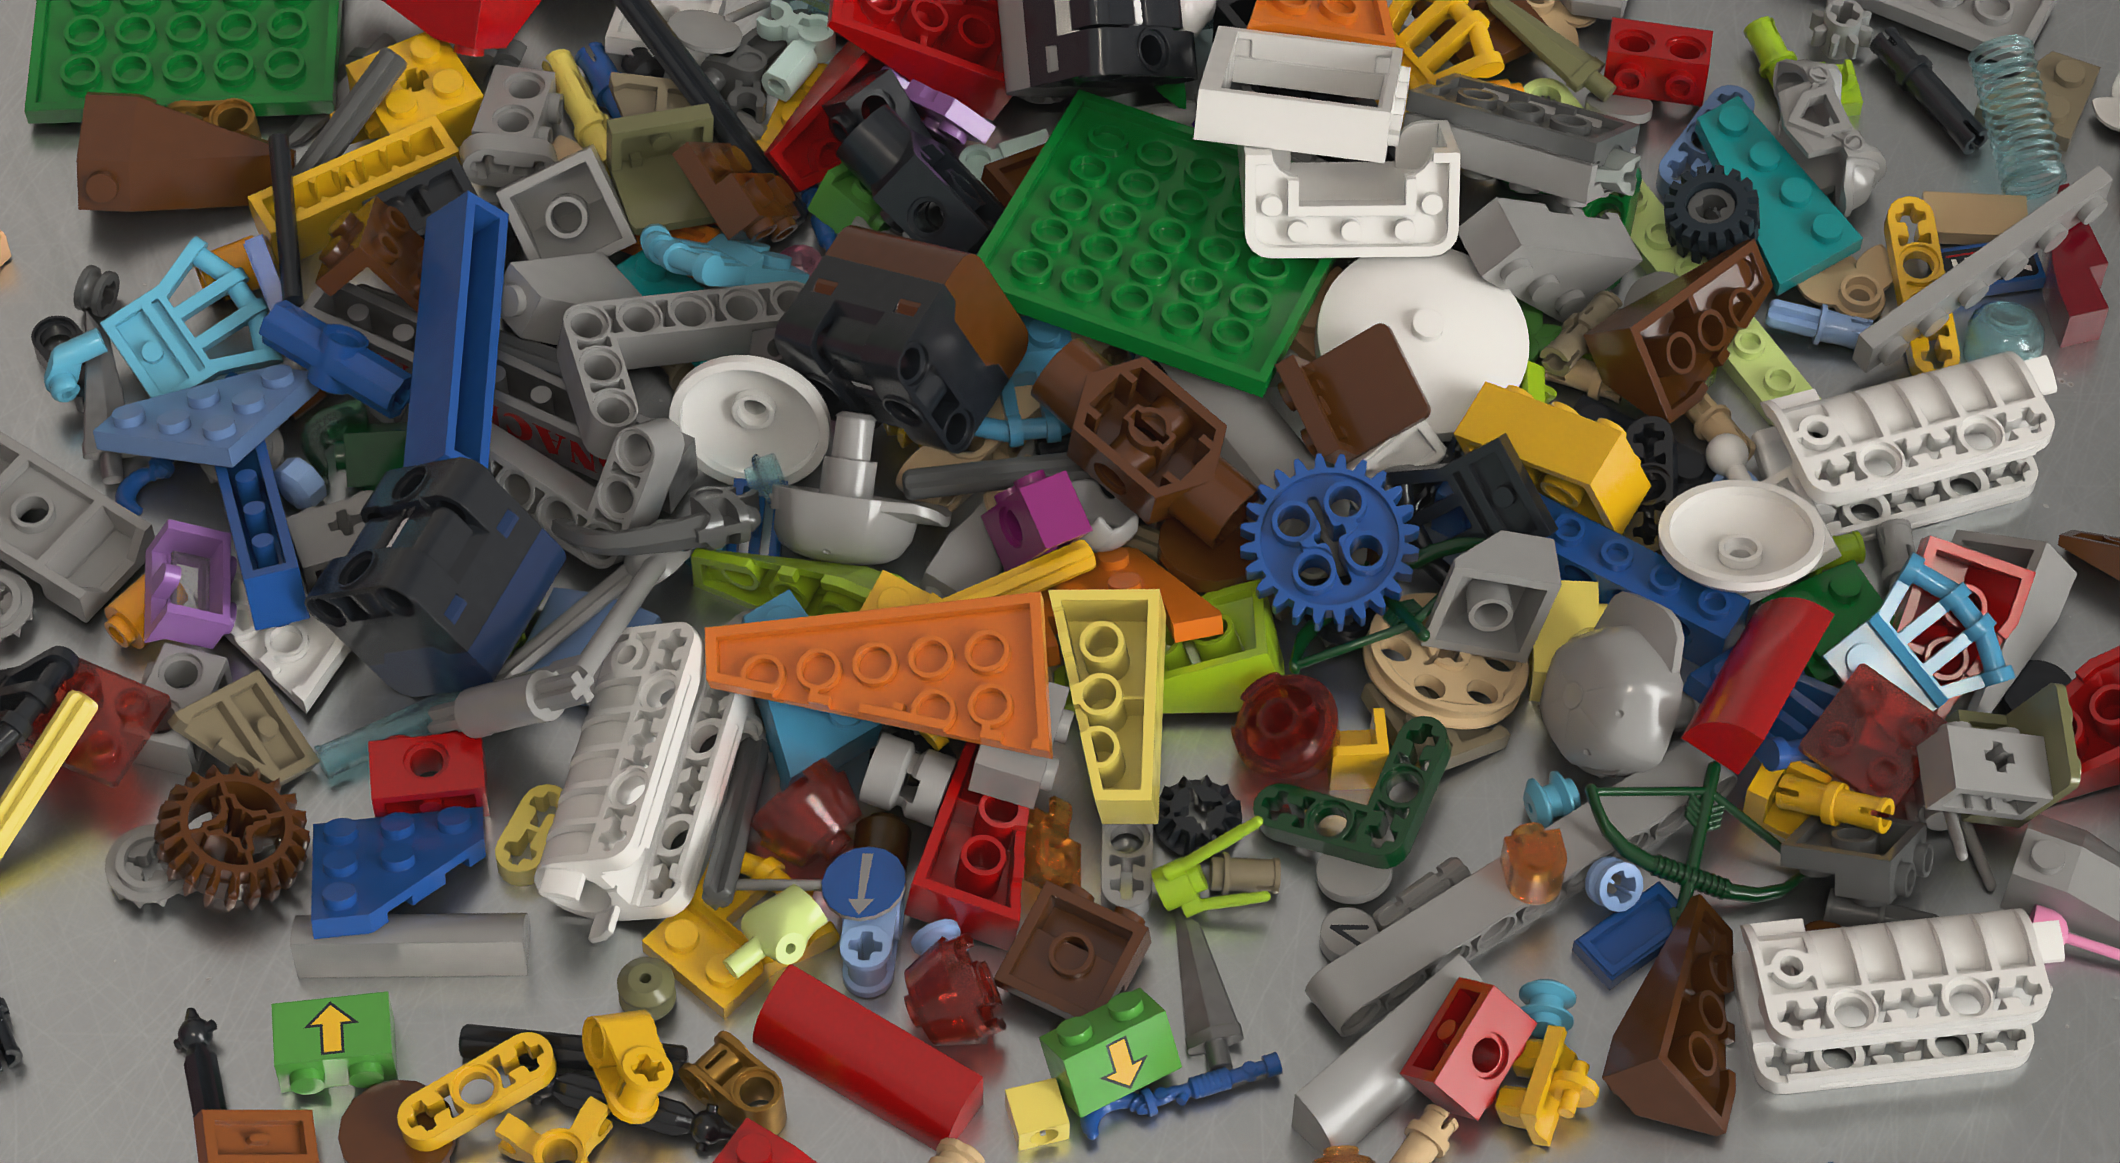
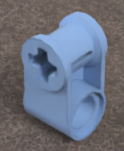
M905 891L900 902L890 912L876 919L854 921L842 918L840 954L843 960V983L847 990L855 996L863 998L877 997L891 987L894 979L898 941L901 940L903 932Z

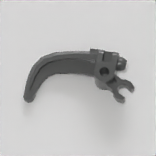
M821 9L793 10L796 14L803 12L807 15L822 14L828 16L829 11ZM755 27L742 37L741 45L737 49L723 54L708 56L702 62L701 69L736 115L740 109L750 108L756 112V123H762L766 117L767 92L763 88L761 81L762 75L767 70L770 62L780 55L788 45L784 40L768 41L761 38L757 34V27Z
M732 486L726 488L703 487L689 494L691 515L621 531L592 530L575 525L574 520L559 518L552 521L551 531L561 540L589 553L608 556L666 553L695 548L712 551L724 548L725 544H741L750 541L751 532L761 524L758 490L752 489L745 494L736 495V487Z

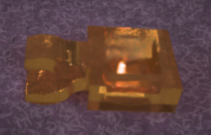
M1055 795L1049 798L1048 813L1035 806L1034 809L1029 808V829L1026 831L1024 880L1040 889L1043 888L1046 880L1060 887H1063L1065 883H1072L1081 887V844L1069 838V827L1073 814L1072 806Z

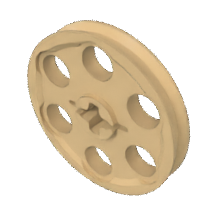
M1438 593L1408 594L1402 596L1399 601L1414 599L1423 608ZM1376 613L1367 635L1389 628L1383 621V616ZM1427 616L1421 622L1424 626L1426 625L1429 616ZM1410 631L1363 647V660L1366 670L1375 686L1389 701L1413 717H1433L1439 720L1446 728L1478 729L1502 721L1517 706L1529 676L1528 659L1526 663L1421 646L1420 641ZM1381 650H1395L1406 661L1391 660ZM1486 660H1498L1504 663L1510 671H1498L1492 668ZM1425 686L1431 688L1440 698L1430 699L1424 697L1415 687ZM1475 691L1485 694L1492 703L1484 704L1477 702L1470 697L1468 692Z

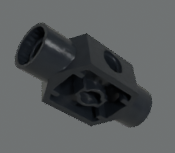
M888 104L878 108L860 123L843 141L835 153V156L872 193L873 200L882 208L880 211L882 219L898 233L905 232L911 239L977 255L1005 210V207L944 144L913 131Z

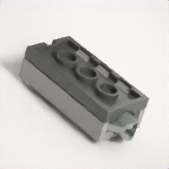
M1458 73L1437 79L1436 85L1427 83L1408 92L1406 111L1408 112L1405 113L1403 128L1411 122L1420 120H1448L1461 153L1460 168L1463 169V175L1477 180L1497 178L1510 182L1509 188L1517 192L1536 194L1542 191L1556 195L1558 203L1569 207H1586L1587 203L1601 197H1608L1612 192L1633 196L1637 183L1636 171L1640 166L1641 155L1635 154L1636 147L1634 146L1637 145L1640 124Z

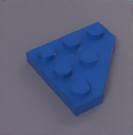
M452 806L435 812L415 814L394 812L384 817L357 820L337 818L327 823L313 824L311 924L314 939L373 933L389 922L387 912L404 901L415 905L446 884L445 874L461 863L471 867L485 858L486 837L483 807L465 808Z

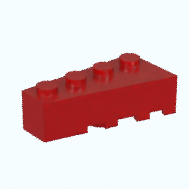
M966 741L912 880L904 915L929 924L937 920L953 919L958 923L961 935L1009 951L1016 938L1020 923L1021 889L1024 877V851L1029 808L968 790L980 744Z

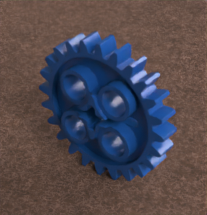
M1316 454L1315 468L1307 470L1299 459H1295L1294 476L1291 478L1279 469L1274 471V481L1277 487L1275 490L1263 484L1258 486V497L1264 505L1248 503L1246 506V515L1255 522L1241 524L1240 536L1252 542L1240 546V557L1245 560H1256L1245 568L1246 579L1256 580L1263 578L1256 588V596L1258 599L1274 593L1275 598L1272 604V612L1276 615L1287 606L1293 608L1292 624L1295 626L1301 622L1305 614L1313 616L1314 631L1321 629L1325 618H1332L1337 631H1343L1345 616L1352 615L1360 626H1364L1366 620L1365 609L1370 607L1374 612L1383 616L1386 611L1384 595L1397 601L1402 598V589L1395 580L1411 582L1413 579L1414 570L1404 563L1418 561L1419 548L1408 544L1419 538V526L1404 524L1413 517V505L1396 506L1402 498V487L1396 486L1385 491L1383 488L1387 472L1382 470L1371 479L1366 476L1367 461L1364 459L1357 464L1353 471L1346 469L1344 454L1338 456L1334 467H1327L1322 454ZM1347 499L1356 503L1359 511L1352 516L1341 517L1333 513L1330 507L1338 500ZM1310 500L1318 502L1330 539L1333 542L1339 541L1338 558L1345 573L1351 579L1349 585L1341 583L1333 554L1328 544L1320 543L1321 526L1308 505ZM1294 518L1303 521L1308 529L1302 535L1292 537L1282 533L1279 526L1287 519ZM1369 548L1378 553L1380 560L1372 566H1361L1353 561L1351 555L1358 549ZM1315 567L1325 571L1329 578L1322 585L1311 586L1304 583L1299 576L1307 568Z

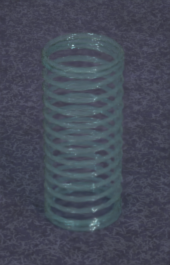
M2005 35L1990 39L1975 47L1968 55V62L1972 68V77L1975 79L1974 87L1978 89L1977 97L1980 99V108L1983 109L1982 117L1986 120L1987 138L1991 140L1990 149L1994 151L1993 159L1996 161L1995 169L1999 172L1998 180L2002 182V195L2026 196L2027 200H2031L2058 190L2059 185H2063L2067 181L2065 165L2060 162L2062 154L2058 152L2059 144L2055 142L2057 134L2052 131L2054 123L2050 121L2051 112L2047 110L2049 103L2044 100L2046 92L2042 90L2043 82L2039 79L2041 72L2036 69L2038 61L2034 59L2033 41L2021 35ZM2008 44L2026 45L2000 49L1986 55L1978 62L1974 61L1976 57H1978L1985 51H1988L1999 46H2004ZM2023 51L2015 57L2000 60L1996 63H1984L1988 59L2003 53ZM2030 61L2033 63L2032 67L2025 66ZM2025 71L2022 74L2010 78L1995 80L2007 74ZM2032 72L2036 73L2035 77H2026ZM1984 74H1995L1988 79L1981 78ZM2018 82H2027L2013 88L1998 90ZM2035 82L2038 83V87H2037V88H2035V87H2029V86L2033 85ZM1987 84H1998L1990 90L1984 88ZM2030 92L2017 98L2002 100L2011 95ZM2038 92L2041 94L2040 98L2032 97L2036 95ZM1990 94H2001L1993 100L1986 99ZM2033 102L2020 108L2005 110L2015 105ZM2040 103L2044 104L2043 108H2033ZM1993 104L2003 105L1996 110L1989 109ZM2034 113L2030 116H2026L2020 119L2009 120L2013 117L2020 116L2023 114ZM2043 113L2046 114V118H2045V119L2036 118V117L2042 115ZM1995 115H2006L1999 120L1992 119ZM2037 123V124H2035V125H2033V126H2030V127H2027V128H2024V129L2012 130V129H2015V128H2017V127L2024 126V125H2027V124ZM2045 124L2049 125L2048 129H2038ZM1998 125H2010L2001 131L1995 130ZM2031 134H2039L2037 136L2030 137L2027 139L2014 141L2018 138L2028 136ZM2048 134L2052 135V137H2051L2050 140H2049V139H2041V138L2047 136ZM2002 135H2013L2004 141L1997 140ZM2042 144V145H2040V146H2037V147H2034V148H2031V149L2017 151V150H2020V149H2022V148L2029 147V146H2032V145ZM2051 144L2054 145L2053 150H2042ZM2003 146H2015L2007 151L2000 150ZM2036 155H2043L2035 159L2021 161L2023 159L2033 157ZM2053 155L2057 156L2056 160H2046ZM2007 156H2018L2009 162L2003 161ZM2010 166H2022L2013 172L2005 171ZM2054 173L2036 181L2017 182L2029 176ZM2061 175L2057 180L2053 181L2052 183L2037 189H2032L2028 191L2007 190L2009 186L2028 187L2039 185Z

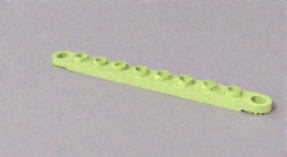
M1538 78L1528 82L1523 87L1526 93L1540 97L1544 96V98L1549 96L1551 100L1555 99V101L1583 108L1569 89L1555 79ZM1642 180L1631 233V239L1643 259L1639 263L1646 274L1662 271L1670 272L1680 277L1707 262V258L1703 256L1700 264L1691 262V252L1683 258L1677 254L1676 246L1671 247L1668 241V234H1666L1664 206ZM1617 192L1611 193L1613 195L1619 196ZM1607 209L1599 213L1600 217L1605 212L1617 213L1621 218L1620 212L1614 209ZM1753 317L1746 329L1737 331L1727 347L1730 355L1721 367L1769 426L1775 425L1766 417L1760 402L1813 389L1755 317Z

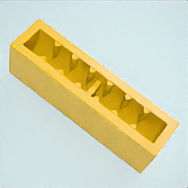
M436 115L293 177L300 260L322 251L328 245L331 238L328 230L333 222L345 211L350 210L354 214L362 207L363 201L453 156L457 157L461 165L459 150ZM271 186L248 196V203L259 235L263 234L268 237L279 264L273 190Z

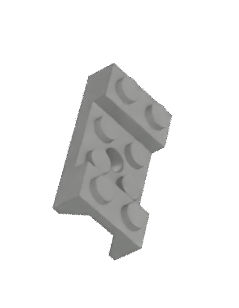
M0 431V560L42 586L45 598L87 623L145 563V551L155 538L152 524ZM44 509L48 511L47 515L36 523H26L20 520L22 515L29 510Z

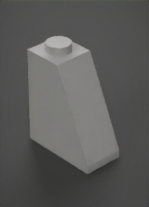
M603 252L510 262L503 280L501 317L520 338L558 345L563 316L571 306L584 302L640 297L642 295Z

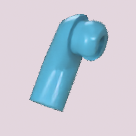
M97 328L63 342L51 351L44 374V383L46 390L51 393L54 400L69 402L75 399L80 391L77 383L82 363L108 352Z

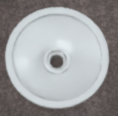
M724 356L709 360L695 367L677 386L669 413V419L679 426L681 432L695 438L698 469L708 476L732 486L734 485V478L788 481V485L796 483L808 476L819 466L827 452L831 438L830 413L818 390L805 377L792 368L774 360L758 356Z
M1721 480L1693 487L1673 499L1666 506L1660 517L1658 542L1666 560L1692 581L1719 591L1759 593L1786 586L1811 571L1819 562L1824 551L1825 527L1815 508L1792 491L1760 481Z

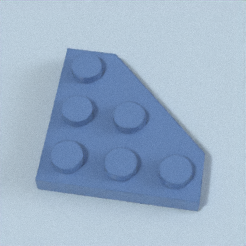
M284 364L273 365L120 406L112 412L110 417L93 430L97 450L233 468L319 391V388L315 387L307 379L308 371L292 369L291 366Z

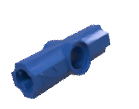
M287 300L275 303L270 313L264 317L259 330V334L262 335V343L308 370L307 379L315 387L333 394H349L389 419L399 416L409 403L412 374L368 349L369 340L358 330L342 324H326Z

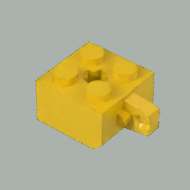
M422 32L387 47L407 62V68L351 144L367 139H381L436 115L456 147H460L463 141L472 135V128L484 95L457 54L453 52L450 43L434 39L426 32ZM379 51L345 65L350 91ZM334 111L333 113L329 114V120H330V118L332 117V115L335 113V111Z

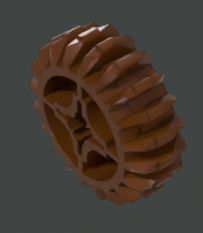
M237 763L229 768L228 774H222L214 764L207 769L205 777L192 771L190 776L186 778L184 785L175 784V787L170 790L168 800L161 804L157 816L159 823L155 827L154 839L155 844L159 846L156 855L158 863L168 865L166 872L168 882L184 880L182 887L184 897L196 891L204 894L203 902L205 908L214 902V898L224 900V905L228 912L235 908L237 900H242L251 911L258 905L260 897L273 903L278 898L281 889L289 890L292 887L297 874H299L300 870H303L307 859L306 851L310 843V831L305 829L307 823L306 811L295 810L297 805L296 793L280 795V778L266 784L261 781L259 768L252 772L250 776L241 775ZM211 812V820L202 822L200 828L189 830L188 825L194 819ZM265 846H275L273 854L264 860L254 863L252 858L254 854L261 853Z

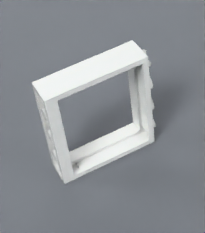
M1218 26L1199 86L1193 139L1385 163L1388 146L1398 147L1400 131L1402 129L1409 90L1411 67L1401 66L1403 48ZM1232 82L1374 99L1379 100L1378 107L1230 88Z

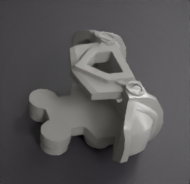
M1791 59L1781 60L1776 63L1773 75L1774 96L1778 100L1781 116L1779 137L1776 139L1825 195L1834 193L1833 204L1846 218L1850 216L1853 209L1860 207L1868 201L1871 190L1885 176L1887 169L1886 160L1877 147L1866 144L1860 131L1855 130L1841 104L1842 74L1838 66L1835 64L1813 62L1808 59L1797 61Z

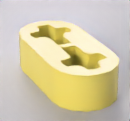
M551 784L538 785L530 789L520 801L495 847L498 873L507 883L520 887L535 883L534 875L540 863L546 845L547 834L555 814H548L541 826L538 827L537 811L546 812L550 806L556 807L557 810L562 788ZM528 843H530L532 860L523 858L518 865L512 864L511 855L521 856Z

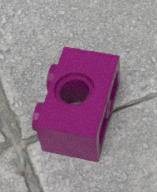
M1041 469L1014 481L1013 487L994 496L997 504L981 515L1005 572L1074 543L1093 531L1066 470L1046 477L1044 470Z

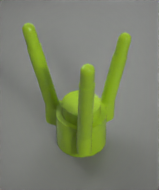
M1254 816L1191 854L1152 869L1151 875L1154 885L1166 910L1169 912L1182 907L1186 918L1207 910L1245 906L1269 901L1271 895L1268 891L1245 892L1207 898L1200 897V892L1209 889L1200 863L1257 830L1263 824L1262 817Z

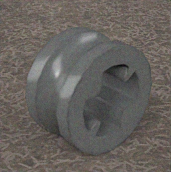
M88 265L80 274L75 286L73 298L75 308L83 312L91 308L95 316L101 318L107 316L118 296L120 285L118 274L110 270L102 274L99 267Z

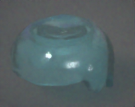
M1992 301L1983 304L1973 312L1968 320L1963 357L1968 362L2007 351L2018 354L2023 361L2042 356L2045 344V329L2033 310L2016 302Z

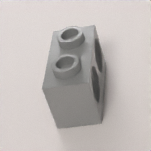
M495 64L472 128V135L490 132L539 138L552 144V125L561 123L564 110L563 94L556 93L555 72ZM484 155L483 159L479 162H485L486 157L491 155ZM535 161L534 165L529 168H535L536 164L540 161Z
M164 642L156 662L150 661L144 670L141 682L142 693L136 706H130L122 720L121 737L126 741L132 763L187 777L190 776L192 771L197 773L206 751L173 730L167 721L176 711L233 683L227 657ZM184 684H192L185 688H177ZM165 729H172L164 734H156Z

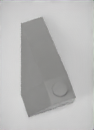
M1957 529L1951 543L2036 572L2019 623L2009 637L2000 645L2006 666L2012 665L2015 677L2017 678L2058 621L2077 572L2047 541ZM2016 678L1962 694L1951 708V712L1947 717L1958 709L1991 713ZM1946 718L1940 724V726L1947 723Z
M2039 814L2029 821L2000 908L2005 910L2021 908L2028 916L2035 904L2053 909L2065 919L2069 932L2120 949V853L2087 830Z

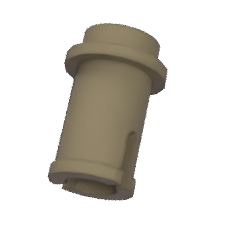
M1222 852L1221 857L1210 858V891H1220L1221 896L1228 895L1229 891H1268L1272 894H1279L1281 881V863L1279 858H1232L1229 852Z

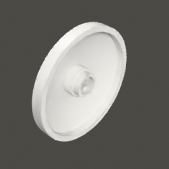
M1449 249L1442 255L1432 257H1360L1338 275L1324 297L1315 327L1316 359L1375 324L1382 323L1389 326L1431 407V413L1426 422L1442 442L1451 441L1453 433L1485 381L1506 388L1508 385L1520 387L1529 358V334L1522 309L1510 289H1501L1481 278L1470 256L1462 252Z

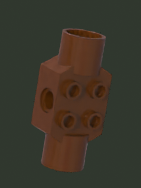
M1078 337L1066 344L1050 360L1035 381L1031 390V396L1072 430L1066 456L1148 525L1175 517L1211 549H1215L1229 538L1247 518V504L1258 502V487L1220 455L1227 425L1146 357L1113 366L1083 339Z

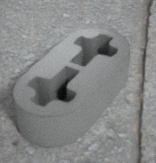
M482 132L469 136L460 146L461 166L468 179L472 183L479 185L504 187L558 161L554 146L548 141L539 138ZM484 155H491L486 157L485 162H479L483 159ZM535 161H541L536 164L535 168H529L534 165Z

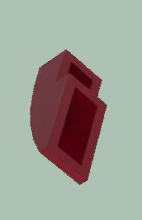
M2069 183L2059 185L2057 194L2070 186ZM2082 222L2069 229L2066 238L2056 248L2047 253L2042 252V266L2046 274L2043 296L2049 321L2060 348L2099 340L2109 310L2100 290L2108 261L2090 225H2084Z

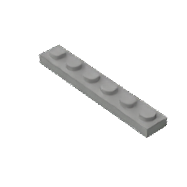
M2100 165L2092 169L1861 332L1858 336L1852 359L1865 373L1881 362L1885 366L1894 363L1905 353L1909 347L1908 343L1921 334L1925 337L1935 334L1947 322L1949 314L1960 306H1963L1965 309L1971 308L1987 294L1989 286L2001 277L2005 281L2014 278L2025 268L2029 258L2041 249L2045 253L2050 252L2066 238L2068 230L2079 222L2087 225L2098 218L2108 206L2106 198L2113 182L2112 177Z

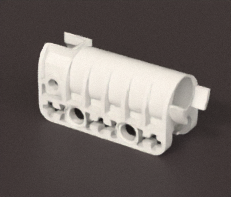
M2007 351L1824 399L1819 398L1814 388L1760 402V405L1766 417L1775 426L1758 430L1752 434V441L1756 445L1754 453L1762 480L1791 465L1796 480L1799 479L1804 491L1815 503L1831 536L1848 534L1857 530L1864 542L1878 538L1876 528L1882 527L1881 523L1888 520H1908L1911 523V529L2020 501L2031 494L2037 480L2039 471L2033 455H2036L2037 451L2047 446L2054 431V415L2044 398V395L2057 392L2054 372L2047 355L2023 361L2018 354ZM2038 429L2037 433L2031 432V430ZM2009 468L2014 475L2023 474L2021 481L2015 482L2011 476L2002 477L2004 469ZM1958 478L1968 479L1976 485L1978 492L1961 495L1952 489L1950 481ZM1995 481L1993 488L1990 489L1989 482ZM1936 486L1938 494L1932 496L1934 487ZM1906 494H1911L1915 500H1924L1923 506L1917 508L1913 502L1904 503ZM1857 504L1870 505L1879 513V518L1869 521L1859 520L1853 515L1851 508ZM1896 507L1895 513L1891 515L1890 508ZM1838 512L1839 520L1833 522L1835 513Z
M687 622L626 627L593 675L595 682L589 687L594 698L589 703H586L589 706V710L581 728L576 751L570 762L569 773L558 800V807L552 826L547 834L546 845L534 875V882L539 890L538 893L555 905L571 913L594 919L588 937L591 943L606 941L611 937L617 921L659 919L677 915L691 902L699 880L752 697L713 689L706 681V670H704L706 664L705 641ZM717 734L714 746L707 752L700 753L703 743L711 736ZM688 830L685 843L676 849L670 850L673 840L680 833Z
M2021 908L1805 931L1803 919L1799 918L1740 925L1743 940L1748 951H1740L1733 954L1732 970L1737 1006L1754 1077L1763 1089L1773 1094H1793L2003 1071L2022 1066L2028 1060L2035 1042L2032 1023L2037 1022L2044 1016L2053 992V987L2048 980L2044 964L2064 962L2065 954L2059 920L2032 923L2028 914ZM1999 1032H2007L2010 1040H2019L2015 1050H2007L2004 1043L1996 1042ZM1976 1033L1980 1035L1979 1044H1985L1983 1053H1977L1978 1039L1975 1035ZM1945 1036L1957 1037L1964 1043L1966 1053L1950 1057L1944 1055L1938 1050L1935 1040ZM1919 1040H1923V1041H1924V1043H1923V1057H1924V1059H1922V1060H1921V1051H1915ZM1887 1044H1894L1897 1052L1905 1053L1902 1062L1893 1063L1890 1055H1881L1884 1053ZM1862 1046H1867L1866 1056H1872L1870 1065L1864 1066L1865 1054ZM1841 1048L1851 1055L1853 1065L1849 1068L1834 1069L1824 1062L1822 1053L1827 1049ZM1805 1052L1811 1053L1810 1069L1812 1072H1807L1808 1063H1803ZM1773 1057H1781L1785 1065H1792L1789 1074L1781 1076L1776 1067H1769Z

